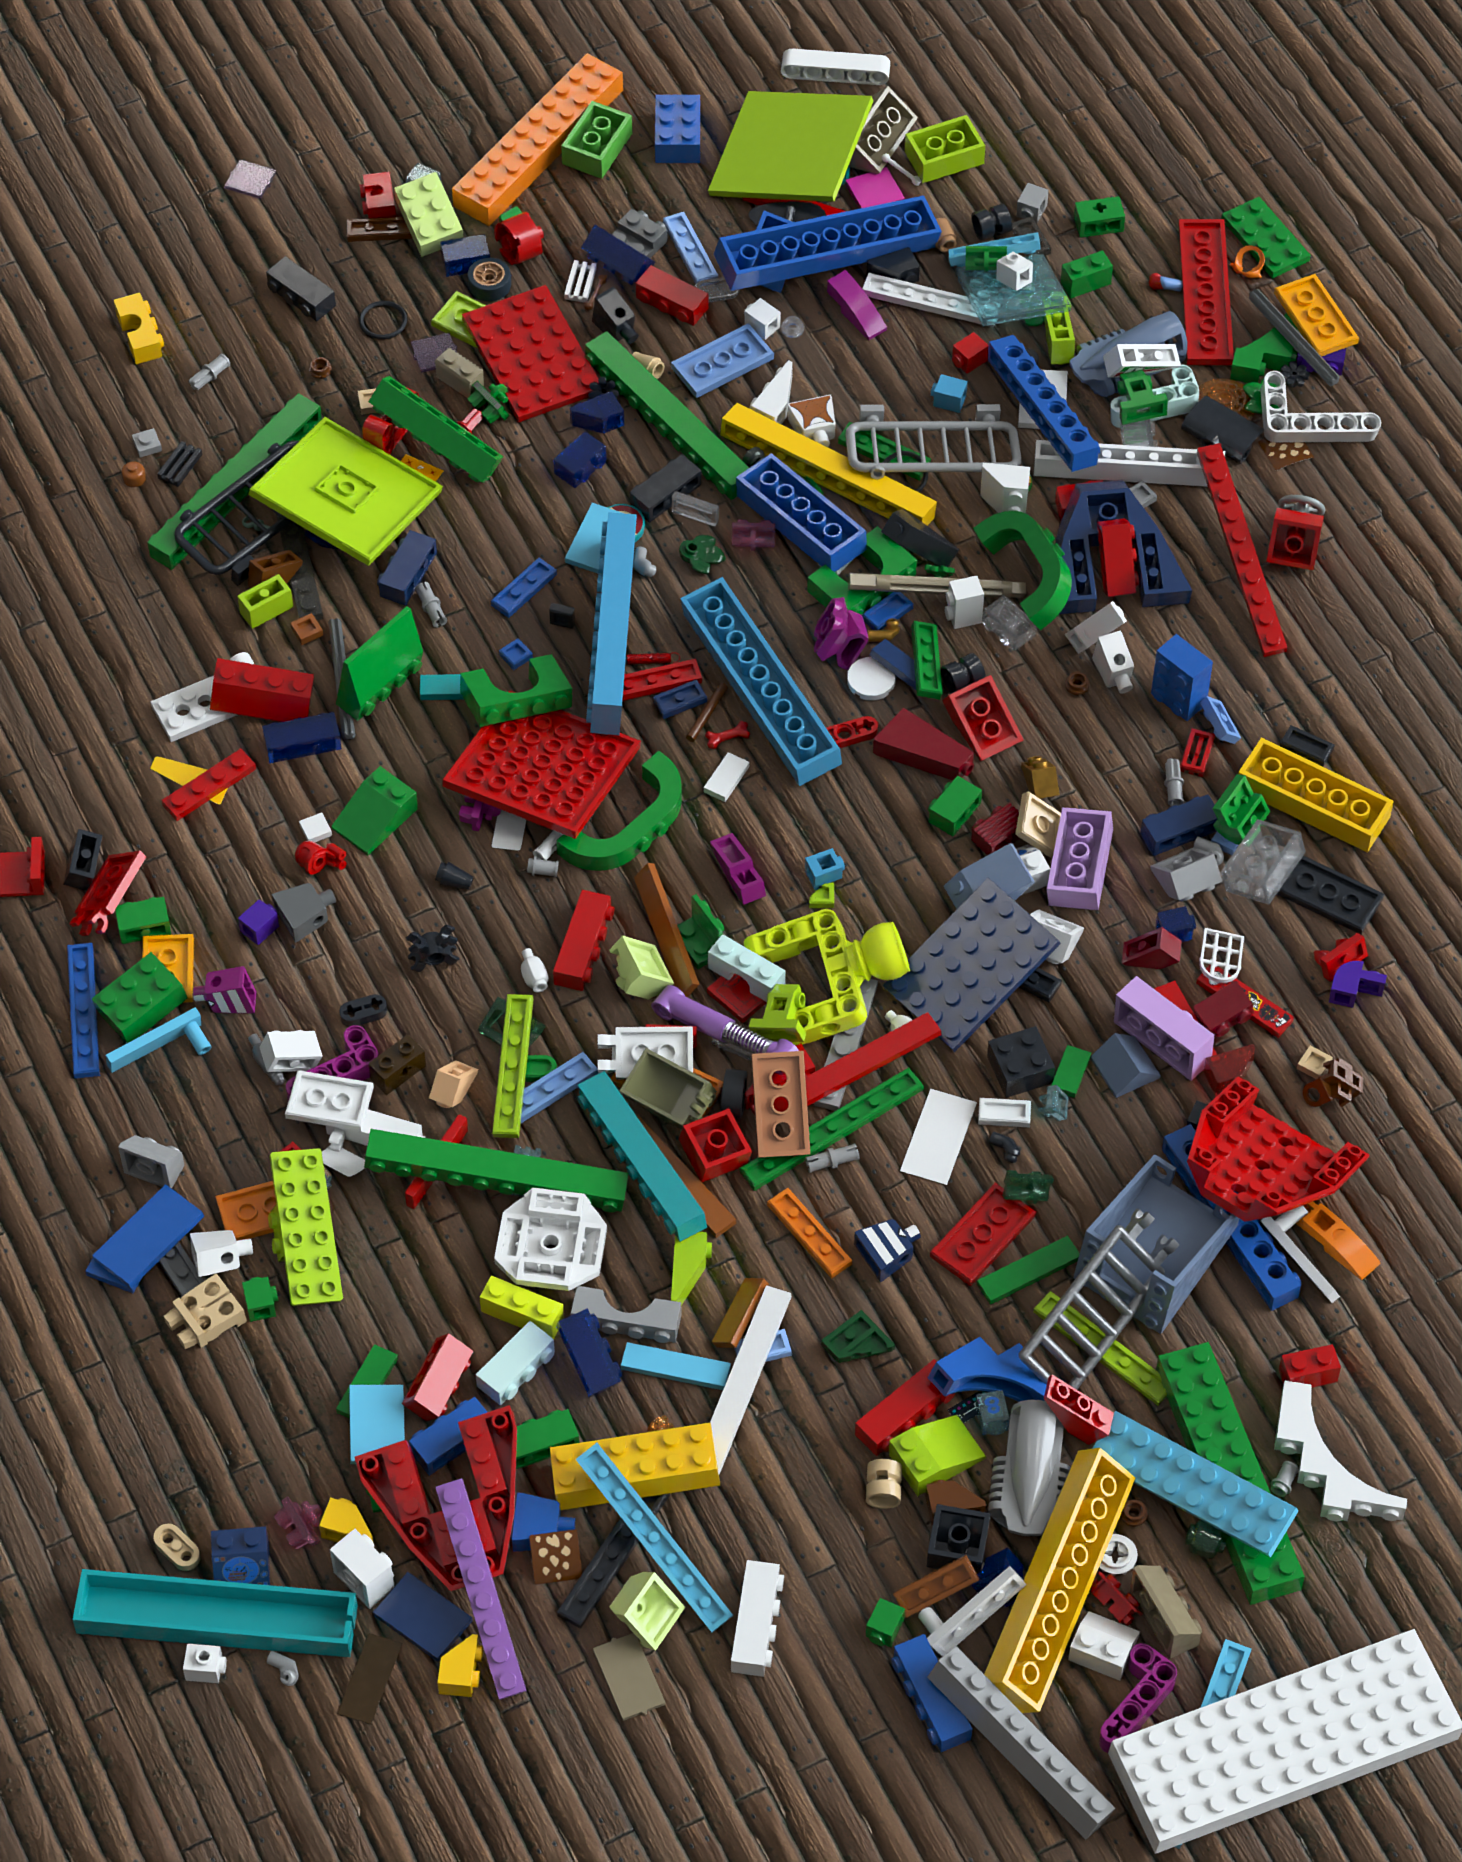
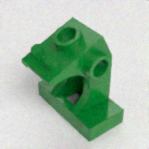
M1143 370L1120 374V381H1117L1119 395L1126 396L1128 400L1120 402L1119 418L1122 425L1167 415V396L1165 393L1153 394L1150 375H1146ZM1148 407V409L1137 411V409Z

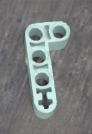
M1187 365L1174 368L1171 373V385L1152 389L1154 395L1166 394L1168 399L1166 416L1122 425L1119 418L1120 402L1128 400L1126 396L1114 398L1111 402L1112 425L1118 428H1125L1189 413L1199 402V386L1192 369ZM1148 407L1137 409V411L1148 409Z

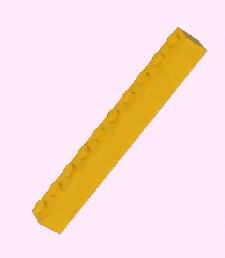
M736 403L722 418L721 436L749 450L753 447H759L764 452L765 457L772 453L795 473L805 478L807 476L817 484L888 519L893 512L905 509L927 526L935 517L937 501L889 477L884 476L881 479H874L871 477L870 472H859L850 466L848 457L739 403Z

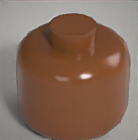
M131 461L123 466L122 479L124 484L129 487H138L145 482L146 473L141 463Z

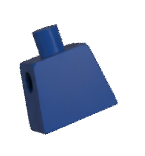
M517 1492L512 1534L513 1551L531 1550L530 1535L574 1530L576 1518L560 1517L561 1510L560 1502Z

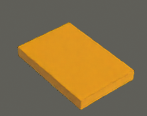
M194 935L143 936L142 958L152 952L183 985L188 997L184 1002H193Z

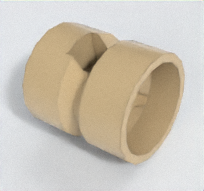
M876 1459L868 1463V1484L866 1485V1503L868 1505L888 1509L897 1507L900 1504L901 1486L899 1484L902 1480V1465L899 1462L890 1459Z

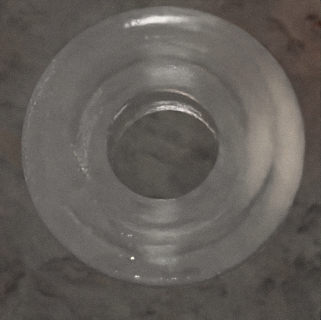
M789 316L783 321L781 331L786 337L796 338L803 334L804 324L800 318Z

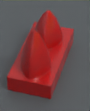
M1356 933L1349 939H1337L1336 948L1332 951H1314V958L1317 964L1322 967L1325 979L1331 982L1340 966L1350 961H1361L1368 956L1364 936Z

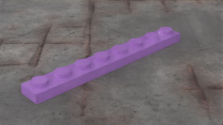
M463 1479L436 1486L498 1697L502 1700L526 1692L527 1690Z

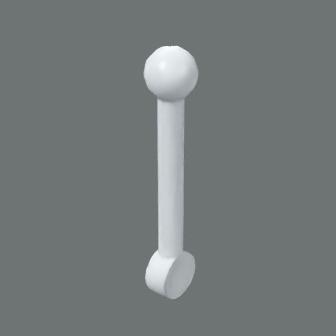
M889 154L882 155L883 162L890 163L910 178L914 185L918 186L921 183L918 176H913L893 161Z

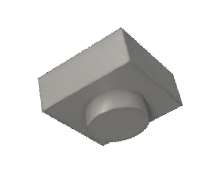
M154 428L132 435L133 443L140 458L162 451Z

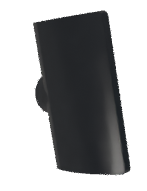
M1204 396L1194 406L1181 426L1183 431L1199 440L1201 439L1203 446L1220 443L1222 450L1225 451V455L1240 464L1248 457L1252 443L1264 432V428L1209 396Z

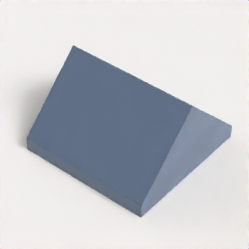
M1114 1033L1090 1058L1115 1098L1155 1081L1161 1076L1135 1036Z

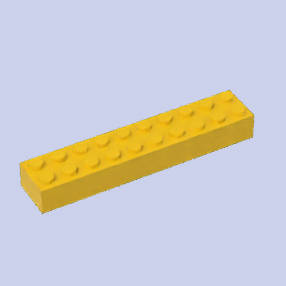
M1101 1448L1077 1452L1024 1578V1582L1027 1585L1019 1591L984 1673L1021 1713L1040 1712L1135 1481V1477Z

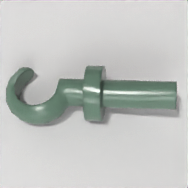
M247 516L242 520L244 527L251 528L254 526L256 531H261L253 522L246 523L249 520ZM258 519V521L264 527H266L267 529L270 527L268 525H265L263 520Z

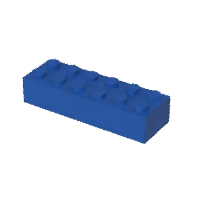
M772 453L736 477L737 497L820 566L827 565L832 571L836 572L867 550L866 530Z

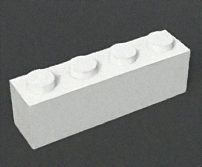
M747 1560L731 1658V1672L764 1677L765 1667H771L773 1651L768 1650L769 1641L775 1642L777 1625H772L773 1616H779L780 1600H776L777 1591L782 1592L784 1575L779 1574L780 1564Z

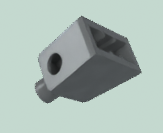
M310 883L272 894L273 906L295 943L324 925L328 921L326 907L336 903V898L331 889L317 894Z

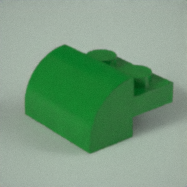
M1237 774L1212 808L1217 817V821L1213 826L1228 841L1246 846L1270 813L1262 794L1253 793L1245 775Z

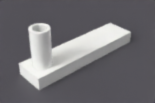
M1302 1205L1284 1212L1275 1221L1272 1217L1263 1218L1261 1220L1263 1225L1329 1301L1333 1303L1340 1296L1285 1233L1308 1213L1305 1207Z
M1009 1566L945 1623L941 1621L931 1607L923 1609L919 1613L918 1618L931 1634L927 1637L929 1644L942 1657L945 1656L1027 1584Z

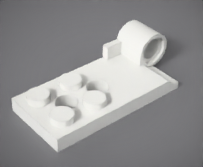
M245 652L238 653L230 659L232 661L254 664L250 655ZM214 676L151 701V707L171 742L236 716V714L210 710V705L206 707L199 705L202 701L207 700L211 702ZM180 710L189 711V713L184 716H180L177 714Z

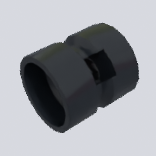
M1003 203L990 207L989 211L982 209L973 212L971 215L974 232L981 241L992 238L995 233L1001 235L1012 230L1011 216L1006 205Z
M969 653L959 658L958 663L954 661L941 667L943 682L951 694L986 677L984 667L974 653Z

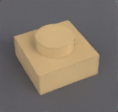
M376 388L358 391L361 415L377 413L372 408L373 405L368 402Z
M1310 1045L1299 1061L1297 1069L1318 1079L1327 1070L1323 1067V1063L1332 1060L1333 1057Z

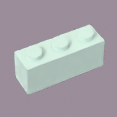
M529 1321L476 1374L477 1387L501 1406L506 1400H510L516 1395L518 1388L525 1381L528 1382L534 1377L537 1369L543 1363L546 1364L552 1359L555 1352L554 1339L533 1322Z

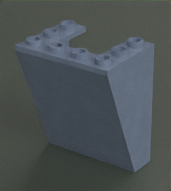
M1154 1154L1086 1230L1073 1278H1077L1117 1225L1126 1228L1136 1209H1140L1143 1214L1149 1212L1155 1219L1147 1228L1142 1230L1136 1241L1149 1254L1156 1247V1241L1161 1234L1165 1235L1168 1240L1170 1237L1174 1238L1179 1244L1178 1248L1169 1254L1160 1265L1164 1269L1165 1274L1163 1275L1156 1270L1152 1273L1121 1239L1116 1242L1110 1251L1143 1285L1151 1276L1145 1300L1133 1317L1143 1322L1148 1328L1161 1334L1234 1232L1240 1218L1233 1214L1227 1215L1218 1205L1213 1210L1173 1185L1176 1167ZM1157 1166L1162 1167L1166 1171L1167 1175L1161 1174L1158 1171ZM1105 1260L1095 1270L1096 1274L1129 1305L1137 1293ZM1089 1281L1085 1283V1287H1088L1099 1294L1104 1300H1107Z

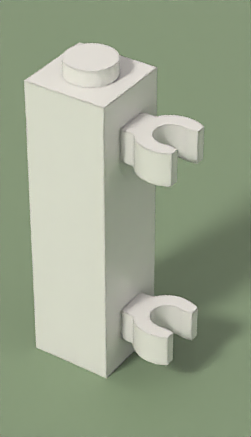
M368 1109L362 1131L326 1125L327 1134L330 1135V1149L340 1152L344 1139L368 1145L370 1129L425 1138L422 1134V1125Z

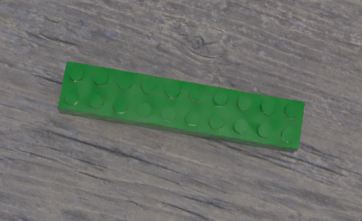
M1209 1342L1159 1355L1156 1371L1160 1374L1163 1388L1166 1389L1167 1400L1187 1449L1270 1493ZM1220 1530L1250 1605L1301 1591L1305 1576L1287 1532L1270 1558Z

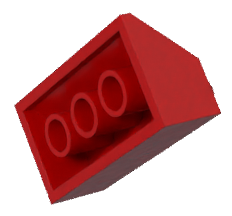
M217 658L210 710L307 726L314 674Z

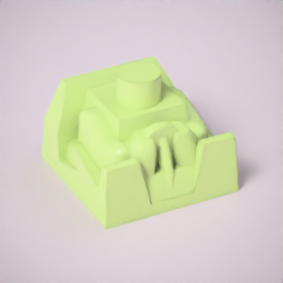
M621 936L609 950L610 953L617 955L618 966L616 969L620 976L616 979V983L626 994L649 1000L659 995L667 985L674 984L655 945Z
M642 1572L631 1576L609 1606L614 1614L640 1639L642 1647L655 1651L685 1609V1606L655 1572Z

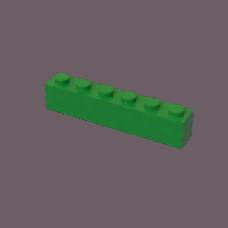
M390 376L381 380L368 401L373 405L372 408L381 415L386 414L392 419L394 425L410 431L414 439L427 443L431 451L437 455H444L449 459V463L458 469L462 468L476 482L484 483L489 480L504 457Z

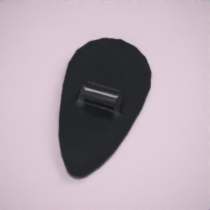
M800 201L767 203L755 207L749 212V218L756 226L759 224L763 211L792 222L827 216L819 205Z

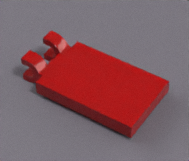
M140 850L108 855L74 913L77 916L69 923L72 927L82 924V929L79 932L81 936H88L92 930V924H95L96 921L98 926L95 932L97 934L105 933L108 927L107 915L113 914L146 858Z

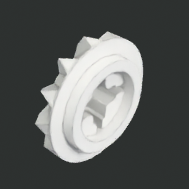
M1112 1534L1099 1566L1102 1572H1108L1115 1576L1116 1574L1125 1575L1130 1569H1133L1138 1555L1136 1546L1129 1538L1120 1534ZM1115 1547H1117L1118 1555L1123 1557H1119L1118 1561L1113 1563L1112 1556L1108 1555H1112Z

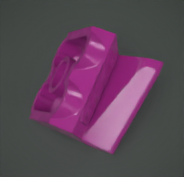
M844 597L833 598L817 621L814 630V636L817 637L814 652L817 653L821 661L836 654L838 666L848 670L868 643V633L863 616L847 609Z

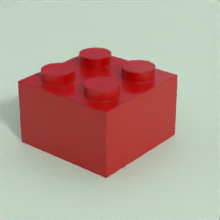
M730 1109L683 1125L679 1141L701 1182L741 1168L749 1162L752 1153Z

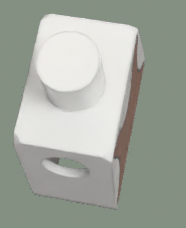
M831 395L788 403V420L794 431L829 447V440L835 437V418Z

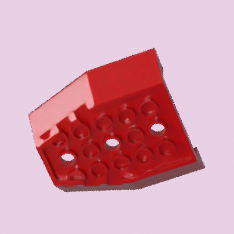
M1236 1077L1202 1110L1187 1159L1201 1195L1244 1222L1276 1216L1334 1194L1369 1158L1370 1155L1349 1142L1335 1154L1332 1150L1315 1142L1309 1136L1298 1132L1287 1123L1268 1114L1264 1109L1253 1105L1260 1089L1253 1086L1249 1081Z

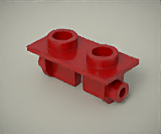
M1098 1572L1102 1579L1100 1581L1097 1579L1093 1581L1091 1593L1104 1606L1111 1600L1114 1601L1108 1610L1120 1624L1124 1623L1126 1626L1131 1624L1134 1620L1132 1615L1135 1612L1140 1616L1143 1615L1137 1608L1140 1603L1130 1593L1125 1596L1120 1591L1119 1587L1122 1584L1111 1573L1106 1576L1102 1572Z

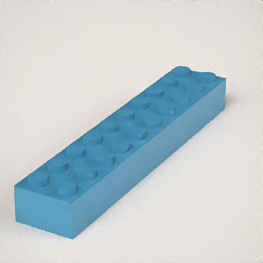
M608 512L607 522L602 523L601 536L606 537H601L598 571L600 574H598L597 592L600 593H597L595 611L598 612H595L594 618L595 631L593 633L586 723H591L590 733L620 735L636 514Z
M721 577L680 598L684 616L797 784L801 786L841 765L842 760L839 746L724 578Z

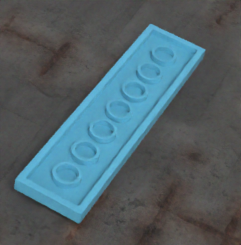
M1117 1411L1114 1412L1109 1436L1096 1441L1093 1448L1104 1450L1135 1477L1134 1484L1270 1558L1298 1513V1509L1293 1505Z

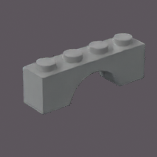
M578 1286L571 1310V1325L581 1330L594 1329L611 1335L619 1333L635 1339L644 1337L654 1339L660 1343H676L682 1315L681 1302L655 1298L644 1310L635 1313H625L614 1309L607 1302L603 1290Z

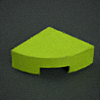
M826 883L812 893L809 900V908H834V883Z

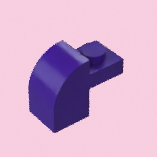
M1364 961L1347 962L1340 966L1334 975L1329 1003L1353 1008L1357 991L1382 997L1387 975L1380 974L1377 971L1362 970Z

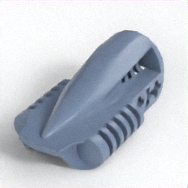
M1168 311L1149 318L1126 332L1124 329H1119L1117 332L1114 331L1109 333V335H1103L1102 338L1098 337L1095 340L1077 345V356L1070 360V366L1074 375L1082 383L1087 384L1093 392L1100 396L1108 397L1118 393L1117 381H1120V377H1108L1103 356L1117 344H1165V341H1167L1168 344L1176 345L1179 361L1182 363L1187 355L1186 334L1179 318L1175 313ZM1174 336L1177 341L1176 343H1173L1172 337ZM1161 371L1153 372V373H1148V374H1146V375H1150V377H1151V379H1152V375H1153V374L1159 373V372H1161Z

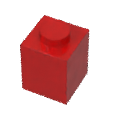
M973 332L953 345L952 361L956 367L961 368L968 374L988 361L989 345Z

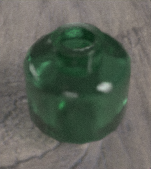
M1198 1520L1195 1524H1190L1185 1538V1544L1188 1545L1190 1553L1207 1559H1213L1217 1552L1223 1553L1227 1538L1223 1537L1221 1530L1202 1520Z

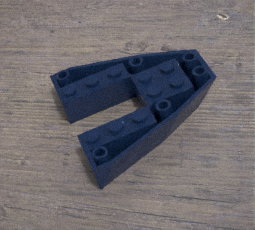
M1123 480L1076 484L1059 525L1055 541L1065 553L1062 558L1069 567L1072 578L1069 598L1059 614L1095 611L1097 594L1090 547L1099 546L1097 522L1123 518L1128 520L1130 525L1133 524L1135 538L1132 539V545L1137 554L1135 565L1139 577L1142 607L1187 604L1190 602L1192 589L1161 531Z

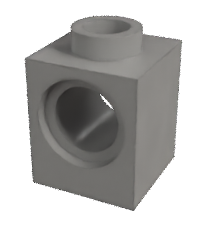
M1027 183L1017 201L1016 217L1038 223L1047 207L1049 190Z

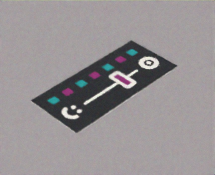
M978 1391L947 1411L951 1416L958 1415L962 1423H965L987 1410L988 1406L985 1405V1400L993 1396L988 1391ZM994 1400L989 1401L990 1404L995 1402Z

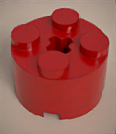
M525 211L495 225L496 242L500 240L502 245L499 251L510 265L520 264L543 253L541 239L544 238V233L540 226L535 225L528 212Z

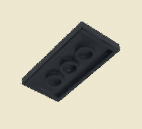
M1297 852L1293 854L1272 888L1273 893L1361 935L1385 895Z

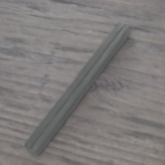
M1259 289L1251 291L1249 293V300L1329 386L1337 384L1340 377Z
M336 618L330 619L328 624L338 694L343 662L346 660L341 620ZM339 707L342 738L345 740L354 739L353 717Z

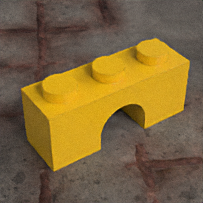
M140 293L115 299V312L122 331L137 329L127 333L129 348L135 363L140 364L161 358V347H164V341L161 333H156L158 328L155 318H150L149 316L151 310L148 301H143Z

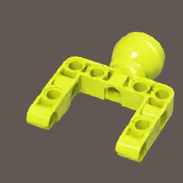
M823 909L750 935L744 940V946L770 962L772 961V963L799 955L801 951L816 946L820 947L833 998L796 1011L794 1020H799L802 1026L806 1025L803 1028L806 1032L804 1042H792L794 1045L811 1043L863 1024L867 1017V1010L860 985L864 979L870 981L871 977L874 976L881 980H894L910 972L901 938L893 922H884L873 926L863 935L861 942L854 939L852 943L847 941L841 922L836 913L830 909Z

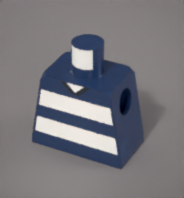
M890 1219L856 1231L854 1245L879 1282H882L912 1259V1242L920 1239L921 1235L914 1224L902 1230L896 1220Z

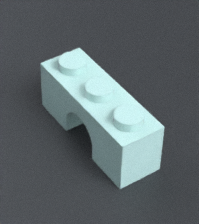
M721 935L708 951V968L728 980L734 974L740 975L748 982L750 993L766 1002L767 994L772 991L776 984H785L784 969L725 935Z

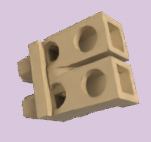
M217 1273L186 1293L181 1299L177 1298L172 1302L174 1308L163 1316L165 1323L172 1331L182 1324L185 1325L186 1329L177 1334V1338L184 1349L197 1343L202 1348L208 1344L207 1342L216 1339L222 1332L232 1326L237 1325L239 1327L247 1322L243 1308Z

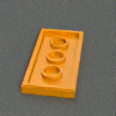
M1316 274L1274 288V295L1299 332L1321 357L1358 344L1359 337Z

